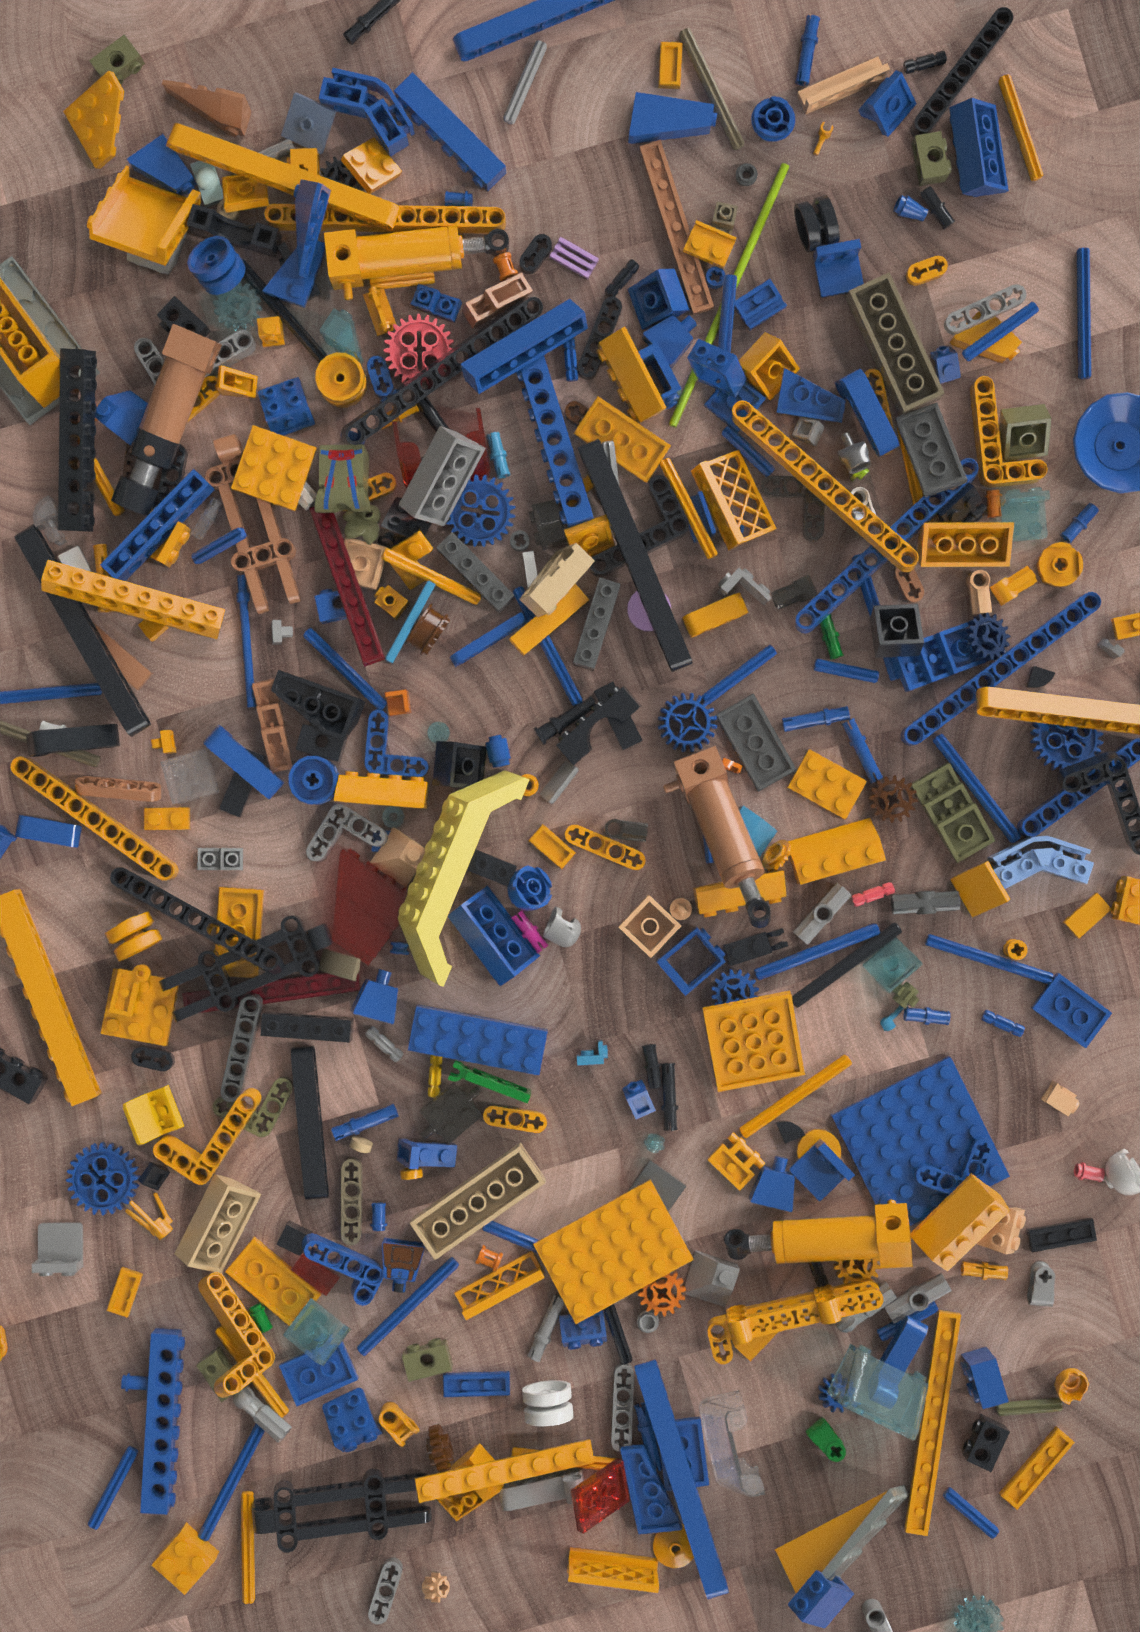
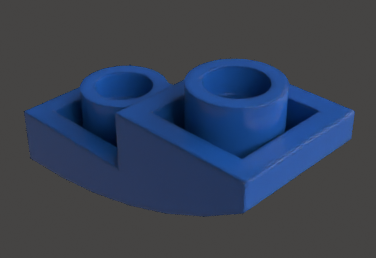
M418 284L411 305L429 314L455 323L463 302L458 298L442 294L437 289Z

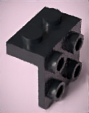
M401 497L394 499L380 526L377 543L388 548L396 546L418 531H421L426 537L432 525L431 522L414 518L399 505Z

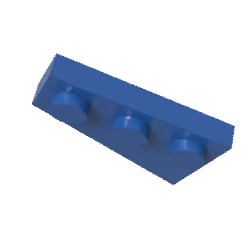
M317 242L308 279L302 278L298 274L296 247L262 290L263 293L305 308L326 252L325 243Z

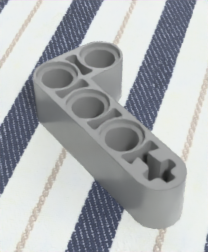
M575 1467L505 1483L498 1493L503 1511L516 1510L566 1499L568 1504H578L587 1499L582 1468Z

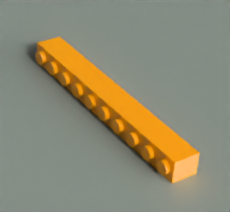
M15 889L0 895V935L2 938H5L8 945L6 946L7 954L10 958H13L16 965L14 967L15 974L18 979L22 980L24 985L22 988L23 994L27 1000H30L32 1005L31 1014L39 1023L40 1037L43 1041H46L49 1048L47 1049L48 1057L51 1061H54L57 1068L55 1070L56 1077L59 1082L63 1083L65 1088L63 1091L64 1097L68 1103H71V1106L77 1105L99 1096L102 1092L21 889Z

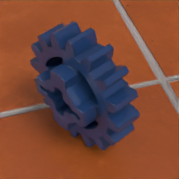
M988 612L974 616V619L967 622L969 626L964 628V631L968 633L964 639L969 641L966 648L971 647L973 649L971 655L978 654V660L985 659L988 662L1000 658L1001 655L1007 652L1005 648L1010 646L1006 639L1011 636L1005 633L1008 626L1003 627V619L997 621L996 614L990 616Z

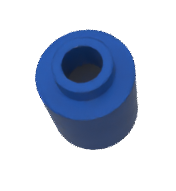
M501 735L488 737L489 742H486L485 746L489 763H492L493 768L510 765L509 759H511L507 738H502Z

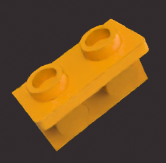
M1121 876V880L1117 881L1115 889L1117 898L1111 906L1112 919L1140 925V879Z

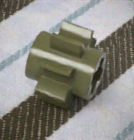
M907 981L903 985L898 982L892 989L895 993L892 999L904 1009L908 1005L913 1008L919 1001L918 997H916L919 991Z

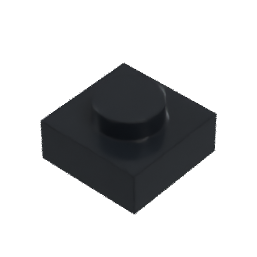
M150 1162L138 1181L141 1185L158 1191L170 1174V1171L166 1167Z

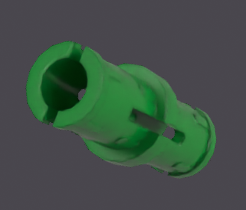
M830 614L820 623V627L823 633L822 640L826 643L830 660H834L844 656L838 639L840 636L839 632H836L832 615Z

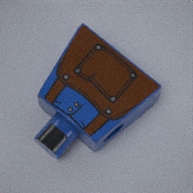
M384 1238L382 1242L383 1275L386 1279H393V1292L404 1293L406 1281L415 1282L425 1250L423 1242Z

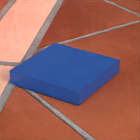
M745 381L736 398L716 389L704 406L726 425H731L739 432L741 429L732 420L734 404L743 400L750 403L755 409H758L766 398ZM739 410L736 414L739 417H745L748 413L745 410Z

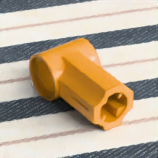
M1026 566L989 588L1002 606L1017 597L1021 591L1034 585L1037 579L1033 570Z

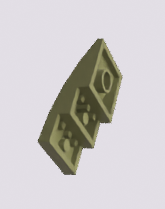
M949 762L912 782V790L917 791L915 795L956 863L995 842L976 803L971 800L966 788L959 781Z

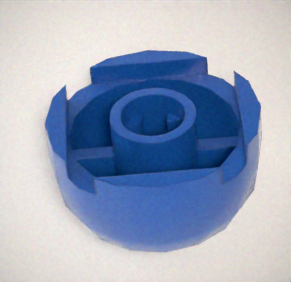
M525 866L517 870L511 877L507 887L508 897L517 908L524 911H534L548 904L552 897V894L550 895L552 884L548 875L541 868Z

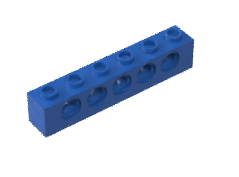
M193 469L100 565L113 578L127 581L166 541L177 522L183 523L215 489Z

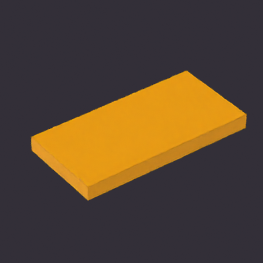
M597 396L573 433L586 443L599 439L601 444L604 441H613L616 463L646 483L671 448L670 444L599 396Z
M219 887L217 920L253 940L260 939L264 890ZM216 927V934L220 930L219 927ZM238 937L230 940V946L238 943ZM215 944V951L219 955L229 952ZM243 959L225 966L229 977L254 978L259 976V968Z
M255 1236L225 1271L292 1329L322 1294Z

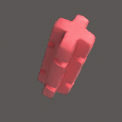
M888 882L883 884L882 887L877 886L863 891V894L852 895V901L854 906L858 907L864 905V902L869 903L883 898L884 895L894 894L895 889L893 884Z

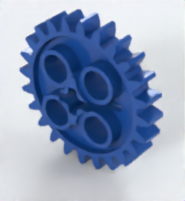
M478 474L474 476V481L469 479L450 515L451 520L446 523L447 525H454L451 532L458 531L459 539L463 536L466 537L465 544L473 540V546L476 547L478 542L481 541L482 546L485 547L487 540H489L493 545L495 544L494 537L501 541L502 536L500 533L508 534L509 531L506 529V526L514 525L509 521V518L516 517L515 514L510 513V510L516 508L515 505H510L509 503L514 497L506 496L510 489L502 490L503 482L496 485L495 477L490 482L487 479V475H484L482 480L479 479ZM468 492L475 493L477 500L474 504H469L466 501L465 496ZM490 495L498 498V505L495 508L490 507L487 503ZM482 505V509L498 511L500 514L497 516L484 513L479 517L478 512L462 510L461 506L478 508ZM465 514H470L473 517V524L471 526L463 524L462 518ZM487 517L495 521V527L492 530L484 526V520Z
M1037 722L1032 724L1036 729H1033L1030 734L1036 737L1030 743L1037 744L1033 752L1039 751L1040 755L1037 759L1044 757L1046 760L1043 765L1046 766L1051 763L1052 771L1057 767L1061 770L1064 767L1101 753L1098 746H1101L1104 742L1098 740V738L1103 733L1097 732L1096 729L1064 726L1062 728L1054 724ZM1077 729L1083 730L1085 736H1080L1077 733ZM1053 739L1056 742V747L1051 746L1048 740ZM1069 748H1073L1077 756L1071 755Z
M101 1142L99 1148L96 1143H93L91 1150L88 1147L83 1148L84 1155L80 1152L75 1155L78 1161L72 1160L70 1162L75 1168L67 1170L72 1175V1177L66 1179V1182L72 1183V1186L67 1190L75 1192L71 1199L77 1197L80 1199L77 1206L85 1204V1212L93 1208V1215L99 1209L102 1216L107 1213V1210L113 1214L116 1212V1207L122 1210L124 1208L123 1203L128 1205L131 1201L129 1197L136 1196L132 1189H137L140 1186L134 1182V1180L140 1178V1175L134 1174L139 1169V1166L132 1167V1163L136 1159L128 1160L127 1157L130 1152L127 1151L122 1154V1146L115 1150L114 1143H110L107 1148L105 1142ZM99 1158L106 1159V1168L99 1165ZM115 1173H120L123 1176V1183H118L115 1180ZM84 1174L91 1176V1184L85 1183L83 1179ZM102 1175L106 1176L104 1182H101L100 1180L102 1178ZM100 1189L107 1191L108 1199L101 1198L99 1194Z

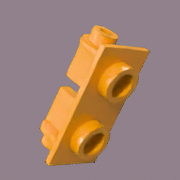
M376 286L369 288V293L363 294L377 336L386 334L388 331H394L393 324H396L384 288L377 289Z

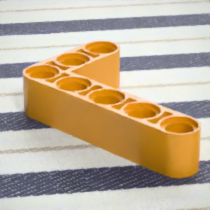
M988 376L979 377L970 388V399L980 483L984 487L992 488L1038 482L1047 474L1048 468L1044 461L1035 459L1002 462L994 383ZM977 385H984L987 390L986 393L980 392ZM980 406L987 407L989 410V414H982L980 412ZM982 428H988L991 431V436H985L982 433ZM985 449L993 452L994 456L992 459L985 456ZM1031 467L1038 468L1039 476L1031 473ZM1009 469L1016 470L1018 477L1012 478L1009 475ZM987 471L994 472L996 476L995 481L988 479Z
M248 1088L236 1099L202 1154L175 1136L165 1135L154 1145V1156L193 1183L198 1185L206 1184L215 1174L260 1104V1092L257 1089ZM245 1097H250L253 1101V1105L248 1104L245 1101ZM233 1115H238L241 1118V1122L235 1121ZM222 1133H227L230 1140L224 1139ZM162 1144L169 1146L170 1151H166ZM210 1150L215 1151L218 1154V1158L213 1157ZM181 1156L186 1157L188 1159V1163H184L181 1160ZM199 1168L204 1169L207 1173V1176L202 1175L199 1171Z
M214 1272L199 1281L198 1289L243 1357L241 1361L215 1381V1393L221 1398H226L241 1391L274 1363L275 1354L225 1277L219 1272ZM210 1280L214 1283V1289L210 1286ZM222 1298L227 1303L226 1307H224L222 1304ZM235 1317L239 1321V1326H237L234 1322ZM247 1336L251 1339V1345L247 1342ZM259 1354L263 1357V1363L259 1360ZM243 1367H244V1368L246 1369V1371H247V1376H246V1377L243 1375V1372H242ZM226 1381L230 1384V1391L226 1388Z

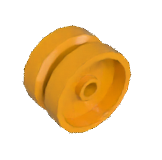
M335 352L327 355L320 361L316 369L315 381L323 398L329 404L340 408L356 405L363 398L367 390V379L357 359L347 353Z
M149 911L126 919L105 933L109 944H116L124 940V943L114 950V954L119 962L163 940L158 929L143 932V930L152 926L154 922Z

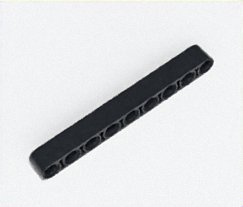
M118 867L111 872V883L129 896L268 974L276 975L283 970L284 962L282 958L271 949L126 868ZM127 875L126 881L119 884L120 878ZM141 886H145L144 892L137 894L138 889ZM164 896L163 901L160 904H156V899ZM182 906V911L174 915V910ZM201 916L200 922L197 925H192L194 918ZM219 927L218 934L211 936L212 929ZM238 937V943L230 946V940ZM257 948V953L249 957V950ZM272 958H276L275 965L267 967V962Z

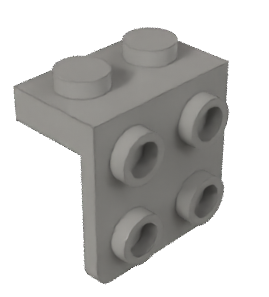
M738 568L732 575L728 572L718 584L720 589L717 593L722 598L739 583L762 605H765L771 599L769 589L763 584L758 585L753 581L754 576L745 568L743 570Z
M80 1222L39 1224L38 1260L32 1263V1273H39V1276H51L53 1273H61L62 1276L75 1275L83 1267V1224Z

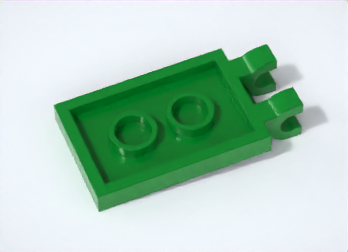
M455 1060L453 1067L457 1068L460 1073L451 1072L448 1080L456 1082L464 1078V1080L528 1104L531 1089L474 1067L466 1066L463 1062Z

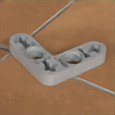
M336 804L330 809L306 849V854L312 861H324L344 829L375 847L385 845L388 835L383 828L349 807ZM342 809H344L343 814H345V817L339 818L336 822L337 824H340L339 828L336 825L329 823L330 820L334 822L336 821L338 815L336 814L337 810L341 811ZM361 819L364 822V828L362 831L356 832L353 828V823ZM327 827L334 829V836L331 839H326L323 835ZM368 830L374 833H379L380 831L381 841L376 840L373 842L374 837L366 834ZM319 838H320L323 842L329 843L327 846H326V845H322V846H321V848H320V852H322L321 856L316 855V856L314 857L315 853L313 852V849H314V848H319L320 845L322 844V843L318 842Z

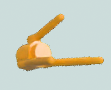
M156 1192L153 1193V1196L164 1219L158 1217L153 1221L139 1206L130 1201L129 1204L143 1219L129 1209H126L125 1212L146 1228L154 1237L156 1236L158 1240L164 1238L173 1229L170 1225L173 1220L168 1216Z

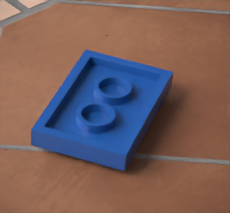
M1060 973L1055 974L1052 982L1046 986L1031 1007V1009L1083 1048L1088 1047L1112 1014V1012Z
M341 1337L279 1365L296 1407L355 1382L359 1378Z
M700 1416L675 1419L696 1487L709 1486ZM661 1455L665 1490L671 1491L672 1486Z

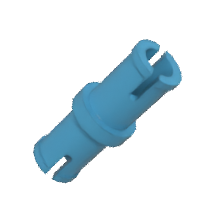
M500 432L490 433L486 435L491 452L489 457L494 463L497 479L506 478V475L509 477L511 474L506 461L507 452L503 449Z

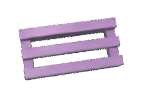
M562 237L559 238L553 252L550 254L552 260L587 280L599 261V258ZM561 246L568 248L569 250L575 252L576 254L582 256L583 258L589 260L592 263L590 264L586 262L585 260L565 250ZM559 252L588 269L587 272L558 256L557 253Z

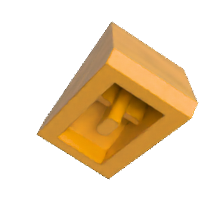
M221 365L218 369L216 388L224 396L256 398L258 376Z

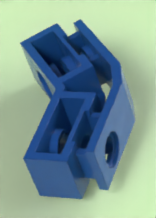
M332 68L333 79L323 77L319 94L321 104L339 113L366 118L390 157L409 146L406 134L409 133L411 136L415 134L413 124L386 83L377 77ZM368 90L378 92L389 100L391 106L387 105L384 98L379 100L372 94H369ZM395 115L402 125L398 126L392 116Z

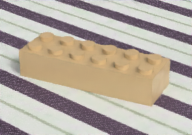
M520 1142L411 1218L409 1224L434 1260H436L545 1184L546 1178Z

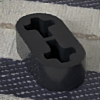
M545 234L535 236L523 252L519 261L523 273L534 274L552 250V241L549 236ZM545 241L547 248H541L537 253L538 242L543 243ZM535 256V258L533 259L534 266L532 267L530 265L528 266V268L525 267V260L530 261L531 258Z
M149 1046L137 1047L131 1056L135 1065L163 1072L171 1069L175 1063L174 1055L171 1052ZM144 1050L145 1055L150 1056L151 1059H144L141 1062L137 1053H141ZM165 1055L169 1064L163 1067L162 1062L156 1061L155 1058H162Z

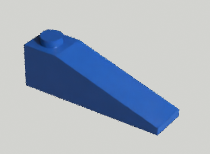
M301 179L300 185L297 184L294 190V198H296L298 274L300 277L308 279L331 190L321 183Z

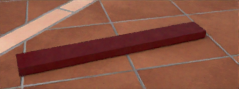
M315 506L310 507L309 509L362 663L366 667L383 661L385 656L335 513H316Z
M329 973L315 974L310 977L300 976L278 979L238 996V1004L235 1008H239L241 1000L249 993L259 994L262 997L263 1004L356 992L361 988L359 973L357 974L356 981ZM209 989L182 993L184 1007L211 996ZM224 995L221 1003L225 1007H230L232 999L228 995ZM249 999L246 1001L247 1007L255 1006L256 1002ZM214 1006V1007L209 1008V1009H207V1010H204V1011H202V1012H200V1013L212 1012V1011H219V1010L217 1009L216 1006Z

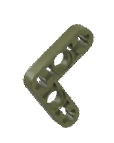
M280 1077L273 1083L259 1112L255 1110L244 1130L258 1137H266L271 1133L293 1091L294 1085L290 1078ZM283 1082H286V1083H287V1084H286V1087H287L289 1090H288V1091L285 1090V1091L281 1094L280 1098H279V1097H276V1096H272V1093H274L275 1095H277L278 1092H279V1090H280V1087L277 1086L278 1083H279V1084H282ZM221 1096L214 1101L213 1111L217 1116L224 1119L229 1110L220 1111L221 1107L218 1103L225 1101ZM235 1101L227 1102L226 1106L231 1109ZM269 1101H276L278 1103L279 1110L276 1113L268 1111L267 1103ZM233 1115L234 1120L240 1122L237 1115ZM266 1116L274 1118L273 1121L271 1119L267 1121L266 1127L268 1130L259 1131L260 1127L257 1123L261 1124Z

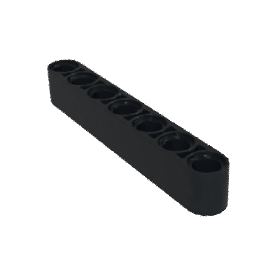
M1001 7L994 12L918 113L911 126L913 137L932 132L1006 34L1014 16L1009 8ZM997 19L1004 20L1005 24H1000ZM984 36L990 37L992 41H986L984 39ZM971 54H977L979 59L972 58ZM957 71H963L966 76H960ZM944 89H951L953 94L946 93ZM931 106H937L940 111H933ZM918 123L925 124L927 129H921Z
M314 1045L291 1048V1064L305 1200L328 1198L329 1186Z

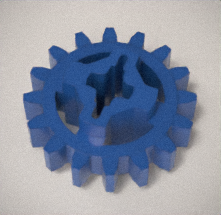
M729 969V975L727 976L722 972L721 980L715 978V982L718 985L711 986V989L716 991V994L711 995L712 999H717L714 1005L758 997L754 995V992L759 991V988L753 987L756 980H748L749 973L742 976L741 969H738L736 974H734L732 969ZM733 978L739 979L736 983L728 984L726 982L727 980ZM746 984L750 991L749 998L745 995L744 991ZM727 987L734 990L739 988L738 992L743 997V999L736 996L731 998L732 994L727 989ZM721 989H723L726 994L724 1002L722 1001L720 996Z

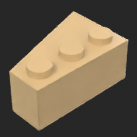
M577 543L555 551L519 600L537 617L546 614L550 615L557 608L556 604L595 561Z

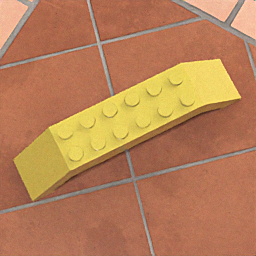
M506 770L449 794L447 800L443 803L440 818L434 825L432 837L425 846V854L422 861L416 868L415 878L408 887L405 902L399 909L398 921L420 974L444 987L452 966L446 961L439 935L491 811L516 798L521 800L530 780Z

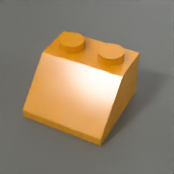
M766 332L739 359L747 381L770 401L780 391L783 369L786 368L795 374L800 370L781 339Z

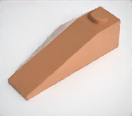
M169 80L162 81L166 93L225 131L227 135L245 137L252 111L244 94L222 88H216L215 92L203 85H198L197 89H193L187 83Z

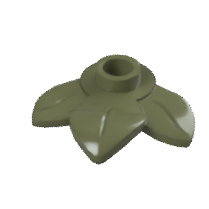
M371 505V512H352L348 510L342 517L348 522L344 531L345 538L353 539L362 535L366 543L371 545L379 535L380 510L374 505ZM373 513L371 517H366L367 514Z

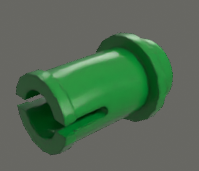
M257 1303L249 1308V1315L253 1317L260 1332L265 1333L273 1325L264 1311L265 1306Z

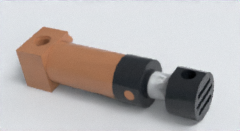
M176 324L172 325L162 351L166 358L140 426L136 430L128 451L137 458L130 478L120 475L111 499L112 502L146 516L153 511L160 494L158 489L152 487L153 482H155L154 480L161 467L171 469L180 446L179 442L206 373L211 374L221 349V344Z

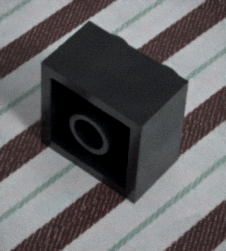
M919 605L874 606L870 616V625L875 658L920 656L924 645Z

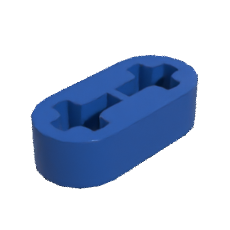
M380 356L371 357L367 362L368 373L376 395L383 399L394 391L393 382L385 360ZM375 362L383 365L380 367L381 375H377L376 370L371 369L374 367ZM383 379L386 386L390 385L386 393L378 390L381 388L379 380Z

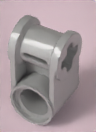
M1037 1261L1031 1266L1027 1299L1029 1305L1052 1307L1054 1304L1055 1273L1043 1261Z

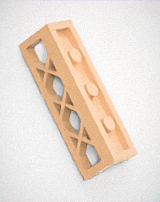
M876 57L798 91L797 96L805 114H808L884 81L888 76L890 68L888 63L882 65L879 57Z

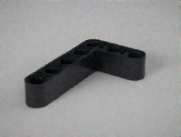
M662 475L654 476L651 479L648 490L663 522L639 533L648 554L683 537L689 528V521L669 481ZM661 482L665 489L657 492L653 489V484ZM671 502L674 504L675 509L668 512L664 510L663 504ZM680 521L684 524L685 529L676 531L673 528V523ZM661 531L665 535V539L663 541H656L653 538V533ZM618 545L592 558L595 562L603 561L606 564V568L603 571H597L593 563L590 566V571L594 576L603 577L626 566L624 560L617 561L614 559L613 554L616 551H620Z
M1107 751L1061 769L1058 772L1057 780L1070 793L1106 781L1125 841L1135 854L1140 855V844L1135 846L1136 841L1140 839V806L1125 761L1116 752ZM1117 760L1115 766L1109 767L1111 761ZM1096 768L1092 775H1087L1090 769ZM1074 776V780L1071 783H1065L1067 778ZM1119 780H1124L1121 786L1115 787ZM1130 800L1127 806L1122 807L1124 801ZM1136 819L1134 825L1128 826L1130 821Z

